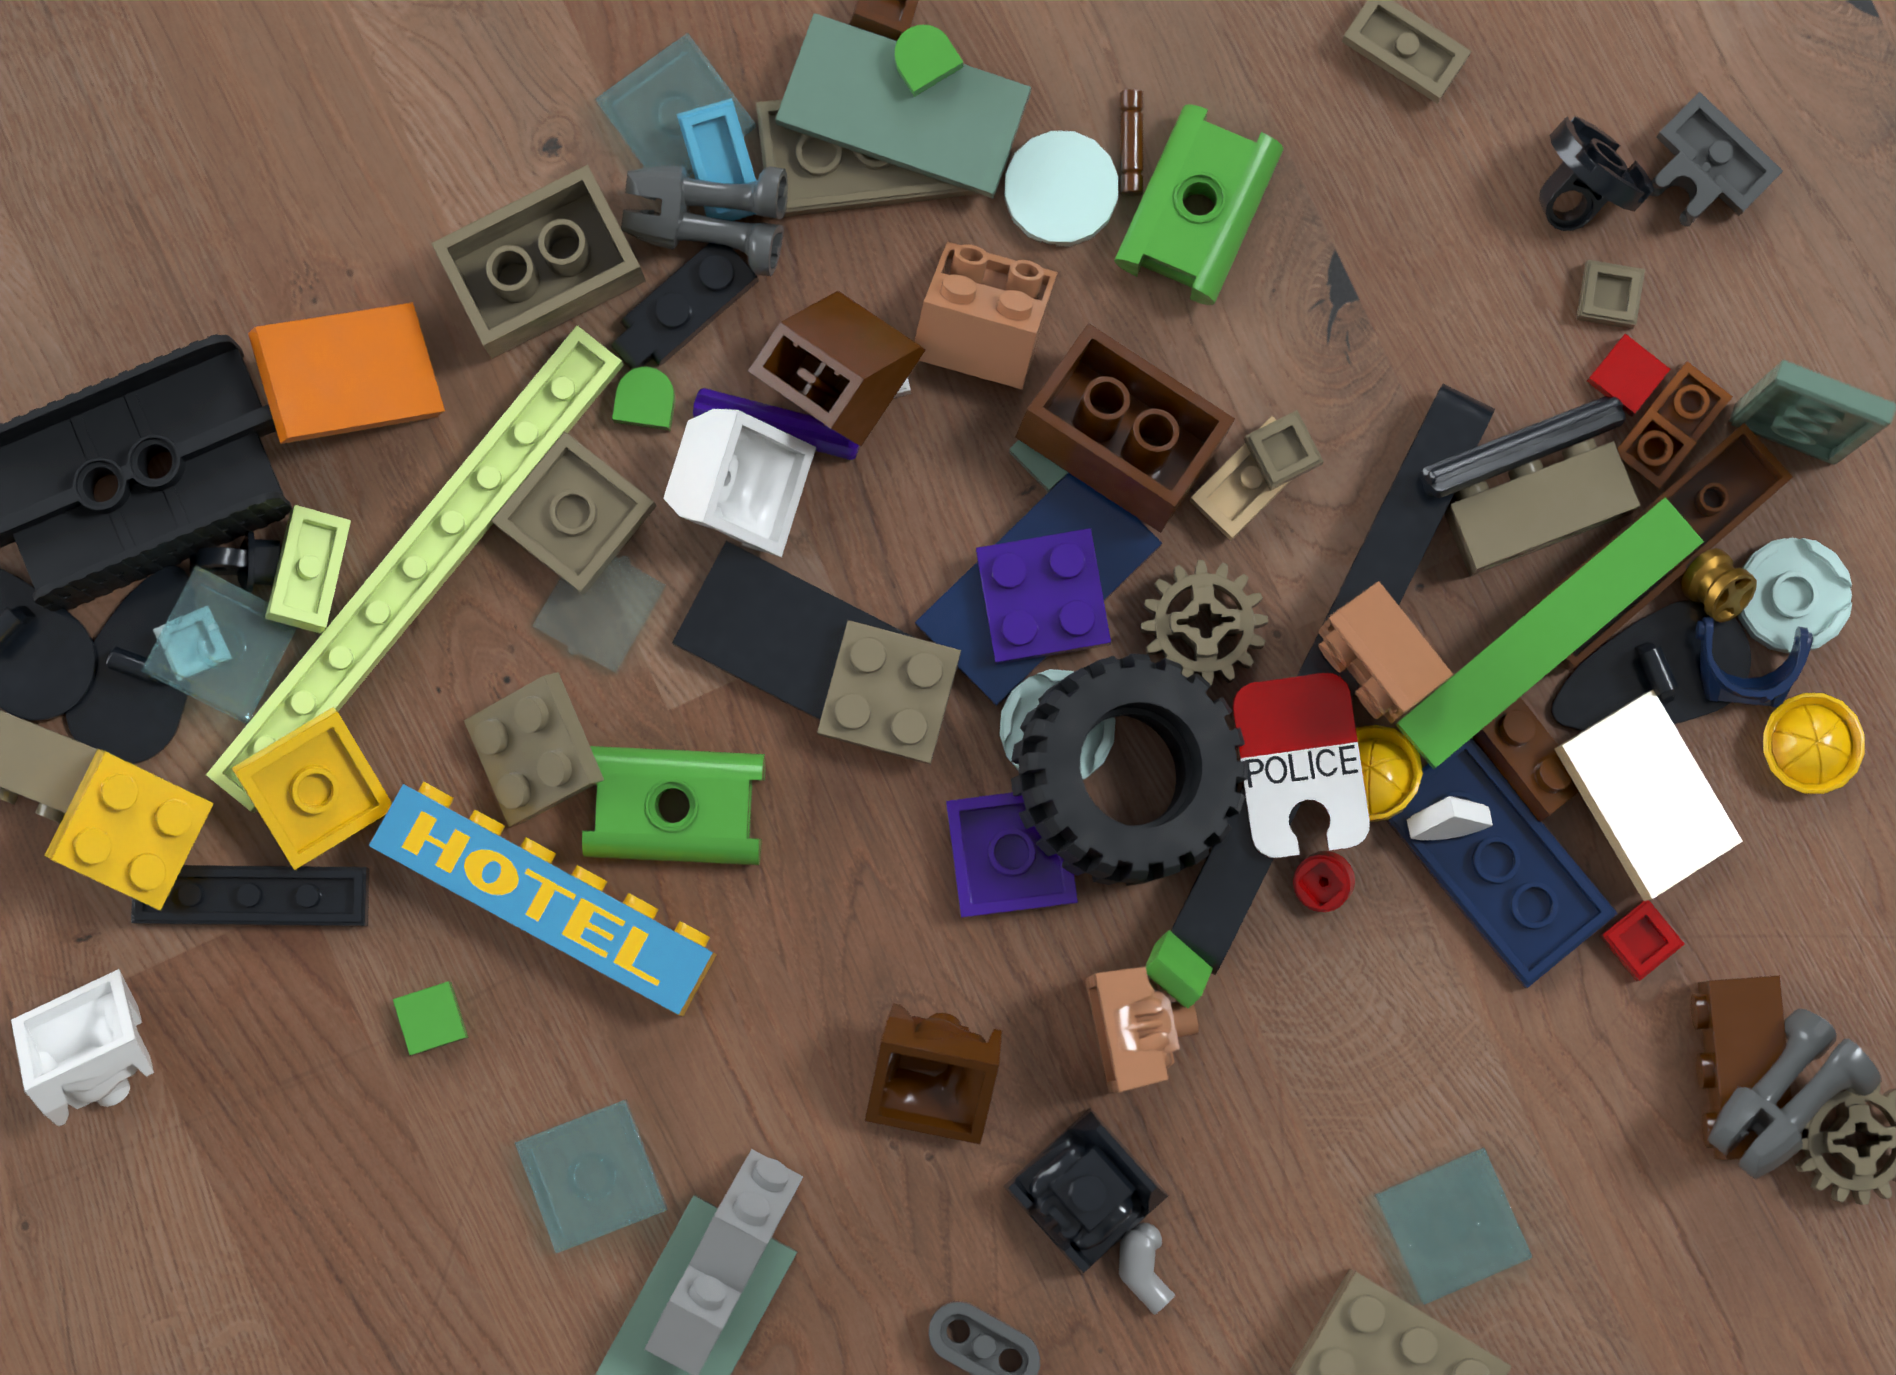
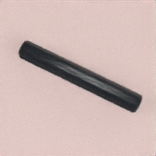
M1604 396L1429 465L1422 470L1420 476L1424 484V491L1429 497L1442 498L1618 428L1626 420L1623 403L1618 397Z

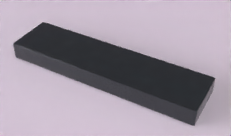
M183 865L161 911L132 898L131 923L368 926L370 868L301 866L294 870L292 866Z

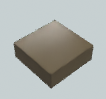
M1587 260L1584 266L1576 320L1633 329L1637 324L1645 269Z
M1297 410L1246 435L1244 438L1270 491L1321 466L1324 462Z

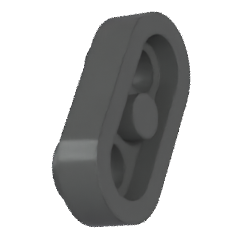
M964 1301L949 1302L941 1306L932 1316L929 1325V1340L933 1349L939 1356L970 1374H1038L1040 1355L1034 1341L1023 1332L973 1304ZM954 1320H963L970 1327V1335L962 1342L951 1340L947 1334V1327ZM1006 1349H1015L1021 1354L1022 1363L1014 1371L1004 1370L999 1364V1356Z

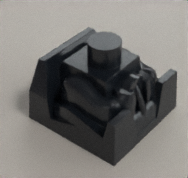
M1091 1108L1003 1186L1081 1274H1084L1123 1238L1126 1231L1133 1229L1169 1196Z

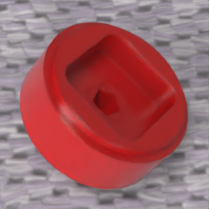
M1318 851L1309 855L1298 865L1293 877V888L1297 898L1304 906L1316 912H1330L1338 909L1349 899L1355 886V875L1351 865L1344 857L1332 851Z

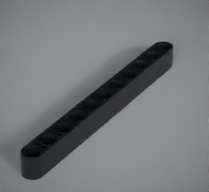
M1441 385L1323 624L1332 614L1378 581L1398 605L1400 604L1454 495L1452 493L1442 498L1429 497L1424 491V484L1420 477L1421 472L1429 465L1477 447L1493 416L1494 408L1450 386ZM1318 633L1297 676L1318 673L1338 675L1347 683L1352 700L1360 684L1347 668L1339 673L1329 663L1318 646L1324 641ZM1243 784V786H1242V788H1241V790H1240L1239 793H1241L1242 795L1245 796V790H1244V784ZM1246 797L1244 798L1240 813L1231 816L1227 821L1232 828L1222 843L1212 846L1171 929L1175 936L1213 968L1211 972L1213 975H1216L1274 859L1262 855L1254 847L1250 832ZM1301 803L1292 808L1289 814V825H1291Z

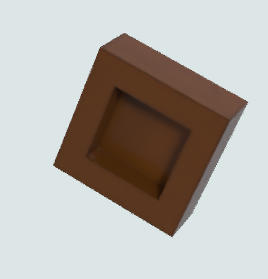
M857 0L849 25L897 41L901 34L910 28L919 0Z

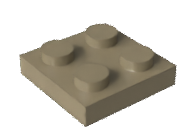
M564 431L492 519V523L584 596L657 505L652 499Z
M848 620L817 734L931 765L961 650Z
M559 672L538 678L464 720L508 827L522 824L604 780Z

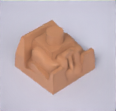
M1146 967L1095 973L1085 978L1108 1094L1168 1080L1166 1069L1175 1063L1173 1051L1180 1049L1178 1038L1199 1033L1194 1004L1187 1009L1178 1001L1170 1002L1169 994L1166 991H1160L1159 985L1154 980L1148 979Z

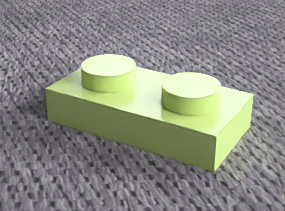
M294 505L290 511L265 619L320 634L323 633L328 623L351 520Z

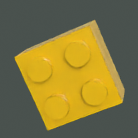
M98 749L45 856L161 911L214 803L106 751Z

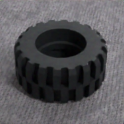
M1130 654L1122 659H1116L1115 656L1097 660L1066 676L1062 681L1050 687L1038 699V706L1027 713L1020 726V729L1024 732L1023 738L1014 744L1011 762L1019 764V775L1011 779L1013 796L1022 795L1026 810L1018 814L1026 829L1034 826L1042 838L1036 843L1047 856L1057 854L1064 859L1062 863L1063 869L1076 876L1087 873L1092 875L1093 882L1106 885L1124 882L1127 886L1144 884L1179 873L1187 867L1196 865L1209 855L1208 849L1211 846L1222 843L1232 828L1227 821L1231 816L1240 813L1245 798L1244 795L1237 792L1238 783L1248 780V762L1237 761L1236 748L1245 745L1241 729L1237 728L1230 731L1224 719V716L1232 712L1231 708L1223 697L1212 701L1205 692L1209 688L1210 683L1198 673L1187 678L1180 674L1182 664L1167 658L1154 663L1151 662L1148 654ZM1116 716H1127L1137 719L1155 730L1171 752L1176 771L1174 795L1166 812L1148 824L1131 826L1113 820L1095 805L1085 788L1080 766L1082 747L1087 734L1103 720Z

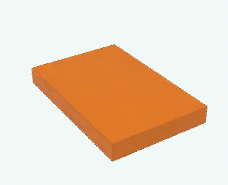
M413 302L256 326L248 333L280 444L435 418L445 412Z

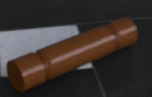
M1128 89L1120 92V110L1122 111L1120 114V171L1123 173L1120 176V194L1138 196L1143 194V175L1141 174L1143 172V114L1141 113L1143 110V91Z

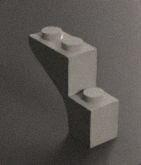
M751 1149L713 1216L689 1266L669 1299L644 1348L645 1350L691 1375H699L804 1176L788 1169L781 1162Z

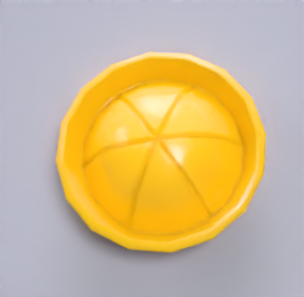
M1802 693L1785 700L1783 704L1771 713L1763 732V753L1770 770L1785 786L1804 794H1825L1843 787L1858 772L1865 755V734L1857 715L1843 701L1825 693Z
M1380 725L1357 727L1356 734L1370 822L1389 820L1401 813L1418 792L1423 774L1420 754L1409 740L1394 728Z

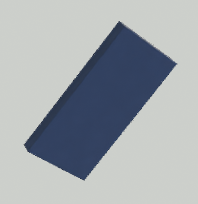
M1070 473L1055 485L996 543L1001 544L1091 528L1104 601L1162 546V542L1136 516ZM978 561L915 622V625L933 643L961 650L957 668L996 707L1048 657L995 664Z
M1472 738L1434 770L1429 764L1423 767L1419 789L1414 798L1401 813L1386 820L1524 988L1530 987L1618 914L1545 825L1537 820L1508 781ZM1449 796L1484 804V806L1489 807L1493 826L1484 830L1443 840H1416L1410 838L1407 819Z

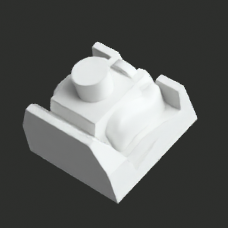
M712 409L688 420L663 499L684 519L715 529L742 542V545L747 548L782 557L816 447L739 410Z
M119 969L11 1020L24 1091L41 1112L58 1127L67 1121L69 1115L68 1104L76 1109L95 1101L104 1107L116 1105L128 1095L130 1091L128 1078L133 1076L138 1069L145 1076L154 1073L150 1055L136 1025L142 1023L139 1007Z

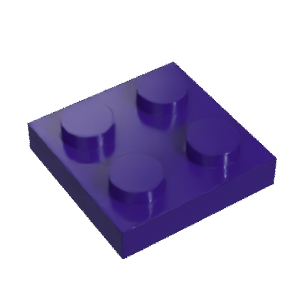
M1091 528L976 548L996 665L1111 645Z
M1012 792L946 801L961 918L1078 903L1074 874L1062 868L1064 859L1057 854L1047 856L1036 844L1042 838L1034 826L1025 828L1018 814L1026 810L1022 795L1013 796Z

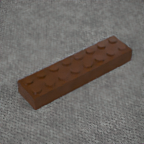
M1743 423L1521 617L1537 606L1665 497L1704 542L1564 659L1562 663L1571 671L1682 575L1699 555L1712 549L1790 481L1793 476L1749 427Z

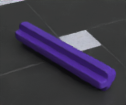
M706 388L700 389L696 395L693 405L694 418L712 409L739 410L815 446V451L849 460L855 459L859 452V445L832 430L813 416Z

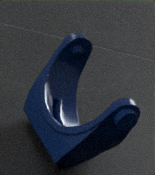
M1703 617L1702 621L1697 622L1695 638L1696 640H1701V679L1705 697L1709 701L1754 704L1776 708L1783 704L1792 685L1798 679L1812 647L1813 636L1811 632H1808V628L1797 627L1792 650L1788 658L1775 671L1761 677L1741 678L1727 674L1714 661L1712 654L1713 618Z

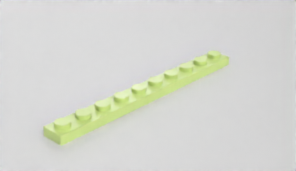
M578 325L573 329L207 772L206 776L253 813L257 811L233 772L232 767L330 708L334 707L339 712L493 525L492 519L563 432L568 433L624 366L618 357Z

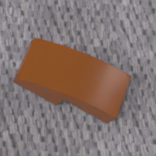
M1686 361L1618 446L1617 450L1621 459L1660 489L1733 396Z

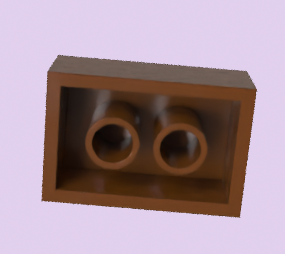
M1088 323L1027 408L1015 438L1161 533L1221 446L1235 418Z

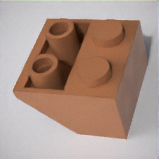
M947 241L922 306L915 343L926 349L919 361L1023 390L1058 272L1044 269L1032 261H1016L987 253L975 245H958Z
M1379 581L1332 614L1318 631L1324 639L1318 646L1325 658L1339 673L1346 668L1361 686L1355 693L1363 706L1376 719L1384 715L1390 724L1453 675Z

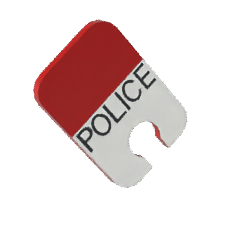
M1318 673L1253 682L1243 686L1233 700L1235 729H1241L1245 745L1238 747L1240 761L1248 762V780L1243 781L1254 847L1268 858L1299 856L1297 837L1291 831L1289 825V814L1293 807L1303 801H1315L1327 810L1330 818L1329 828L1326 832L1328 851L1358 846L1369 832L1370 820L1351 694L1347 683L1340 676L1333 673Z

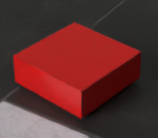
M1624 334L1586 382L1604 396L1618 397L1623 403V411L1632 417L1671 369L1627 334Z
M1649 900L1641 901L1599 935L1636 982L1642 980L1685 945Z

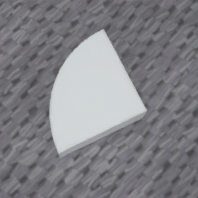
M1451 796L1407 819L1410 838L1416 840L1456 838L1493 826L1488 806Z

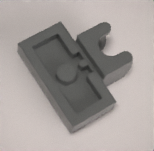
M1699 92L1656 136L1675 157L1651 181L1654 187V192L1651 196H1660L1666 189L1673 186L1685 189L1689 195V204L1681 213L1679 221L1683 226H1690L1717 197L1740 216L1780 176L1783 170Z

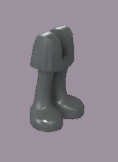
M681 166L646 167L627 172L625 193L655 201L656 198L662 200L661 213L655 212V209H623L622 231L652 245L672 250L677 247L681 240L715 243L733 247L748 255L749 267L755 274L760 276H772L774 274L783 242L784 229L782 225L744 223L690 213L689 209L690 206L727 208L749 211L763 217L782 219L786 213L788 200V177L785 169L772 166L766 167L760 173L757 181L746 184L718 183L689 178L686 168Z
M1796 1009L1785 1019V1034L1788 1040L1786 1048L1775 1064L1752 1089L1737 1087L1722 1108L1707 1139L1720 1152L1727 1155L1751 1131L1759 1135L1739 1163V1167L1755 1180L1788 1161L1803 1147L1800 1133L1830 1098L1844 1089L1856 1095L1866 1096L1873 1093L1881 1084V1075L1871 1059L1853 1041L1843 1039L1832 1051L1816 1075L1781 1110L1775 1106L1797 1076L1813 1060L1820 1059L1836 1041L1837 1035L1834 1027L1824 1018L1805 1009Z

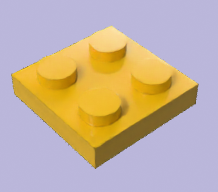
M334 707L232 767L239 782L294 870L387 814L392 805L390 798Z

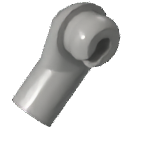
M1143 1222L1137 1224L1133 1230L1126 1231L1120 1241L1118 1271L1121 1280L1155 1315L1174 1298L1175 1294L1154 1273L1155 1250L1162 1245L1161 1233L1154 1225Z

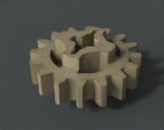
M1198 560L1193 575L1188 576L1180 565L1174 567L1175 583L1173 585L1162 579L1157 580L1154 587L1162 598L1160 601L1155 599L1145 600L1143 609L1155 615L1154 620L1141 623L1140 632L1155 635L1156 640L1146 647L1145 651L1148 655H1156L1162 652L1165 658L1182 664V675L1188 678L1198 673L1210 683V688L1214 674L1219 672L1227 683L1234 681L1235 672L1233 665L1235 663L1243 668L1250 669L1254 661L1246 650L1247 648L1262 649L1266 640L1254 634V629L1266 626L1268 616L1254 614L1252 608L1256 607L1263 597L1261 593H1253L1246 596L1243 592L1249 578L1248 576L1243 574L1232 582L1227 579L1228 564L1222 562L1216 573L1210 574L1207 573L1205 561ZM1214 588L1227 594L1236 603L1239 610L1227 609L1214 597ZM1191 589V602L1182 612L1166 614L1170 603L1179 594ZM1198 611H1207L1210 621H1218L1219 624H1222L1221 626L1213 627L1209 638H1202L1199 628L1186 625V623L1195 621ZM1242 634L1237 647L1224 658L1217 660V645L1226 636ZM1168 638L1170 640L1181 639L1194 651V660L1181 655L1172 646Z
M1880 1084L1873 1093L1866 1096L1856 1095L1844 1089L1830 1098L1803 1129V1147L1800 1150H1804L1806 1157L1795 1165L1797 1171L1800 1172L1815 1171L1816 1175L1810 1185L1812 1189L1821 1191L1830 1184L1833 1185L1831 1199L1837 1202H1844L1850 1190H1852L1856 1204L1861 1205L1869 1204L1870 1190L1872 1189L1880 1198L1888 1199L1892 1197L1891 1187L1888 1182L1891 1180L1896 1182V1089H1890L1881 1095L1879 1094ZM1866 1102L1877 1107L1885 1115L1890 1126H1882L1871 1116L1870 1105H1866ZM1839 1104L1836 1107L1837 1117L1826 1131H1819L1827 1113ZM1855 1130L1856 1132L1866 1133V1135H1877L1879 1137L1878 1140L1867 1141L1866 1144L1857 1146V1149L1846 1147V1144H1833L1834 1139H1843L1845 1135L1855 1133ZM1892 1148L1888 1161L1876 1173V1161L1886 1149ZM1821 1153H1830L1841 1162L1842 1174H1846V1178L1834 1172L1827 1165Z

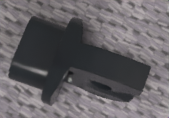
M246 531L239 549L209 547L199 549L196 554H192L190 556L189 574L237 575L238 582L244 592L252 593L254 585H273L280 557V540L255 539L254 532Z

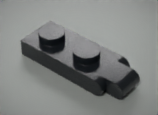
M709 243L622 319L621 324L627 330L612 343L611 347L631 370L644 367L652 359L660 366L759 281L758 276L732 247Z

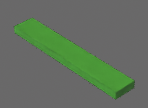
M1665 497L1395 725L1434 770L1704 541Z

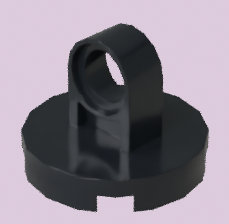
M1577 116L1571 121L1566 117L1550 134L1551 144L1563 160V163L1544 183L1540 190L1539 201L1548 222L1554 228L1561 231H1574L1582 228L1592 220L1608 201L1623 209L1636 211L1654 192L1651 179L1640 164L1635 161L1627 168L1626 163L1616 153L1621 145L1590 122ZM1568 191H1577L1583 194L1581 202L1573 210L1559 212L1553 209L1555 200L1561 194Z

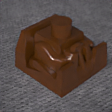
M893 1003L879 1048L865 1121L981 1145L999 1069L1002 1030L994 1029L986 1043V1040L981 1035L969 1032V1027L961 1026L960 1021L951 1014L936 1013L927 1019L917 1016L911 1017L902 1005Z

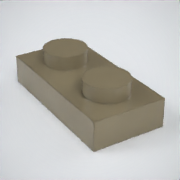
M1367 0L1342 39L1344 44L1437 104L1472 52L1393 0Z

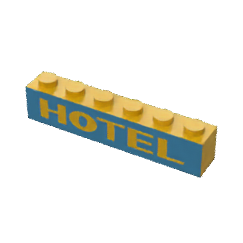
M424 781L418 791L405 784L402 785L369 844L371 848L670 1011L684 1016L717 955L705 948L710 939L709 936L681 921L678 922L674 931L658 923L654 918L659 909L630 893L626 895L623 903L602 892L608 881L576 865L571 875L555 867L551 863L556 853L525 837L520 847L500 837L505 825L475 809L469 819L452 811L449 807L454 798Z

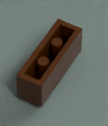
M1780 975L1698 982L1699 994L1691 995L1692 1023L1695 1030L1702 1029L1704 1053H1698L1696 1057L1697 1078L1701 1089L1708 1088L1710 1112L1702 1114V1134L1706 1148H1714V1159H1742L1749 1147L1759 1137L1754 1131H1751L1727 1155H1724L1707 1140L1718 1115L1737 1087L1752 1089L1775 1064L1786 1048ZM1791 1085L1775 1105L1780 1110L1792 1100Z

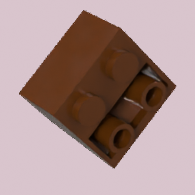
M836 291L781 321L748 371L832 430L862 446L926 349L840 291Z

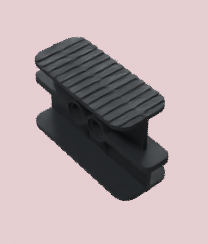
M216 334L200 341L196 340L184 348H177L171 351L172 353L156 357L148 363L144 362L132 370H125L113 378H107L94 386L85 387L80 392L66 395L65 398L58 401L54 400L42 408L33 409L29 413L14 417L11 421L4 424L0 423V548L16 542L36 590L32 595L36 604L50 611H58L62 608L67 610L76 608L78 605L89 603L99 596L108 595L113 590L129 586L132 582L148 578L147 576L162 570L166 566L181 564L182 561L189 559L192 554H196L199 549L228 544L240 536L244 537L246 531L261 530L275 521H281L290 513L292 506L282 492L260 439L276 431L269 404L262 406L243 360L244 353L242 348L229 335ZM161 452L171 453L173 462L170 471L162 478L150 479L147 469L152 457ZM106 475H116L118 489L115 495L105 502H96L94 487L98 480Z

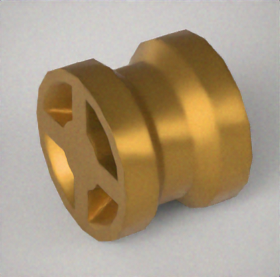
M1718 548L1707 550L1699 555L1690 564L1681 581V591L1693 602H1703L1706 613L1713 620L1721 623L1733 619L1748 606L1757 586V581L1750 572L1743 568H1734L1731 557Z

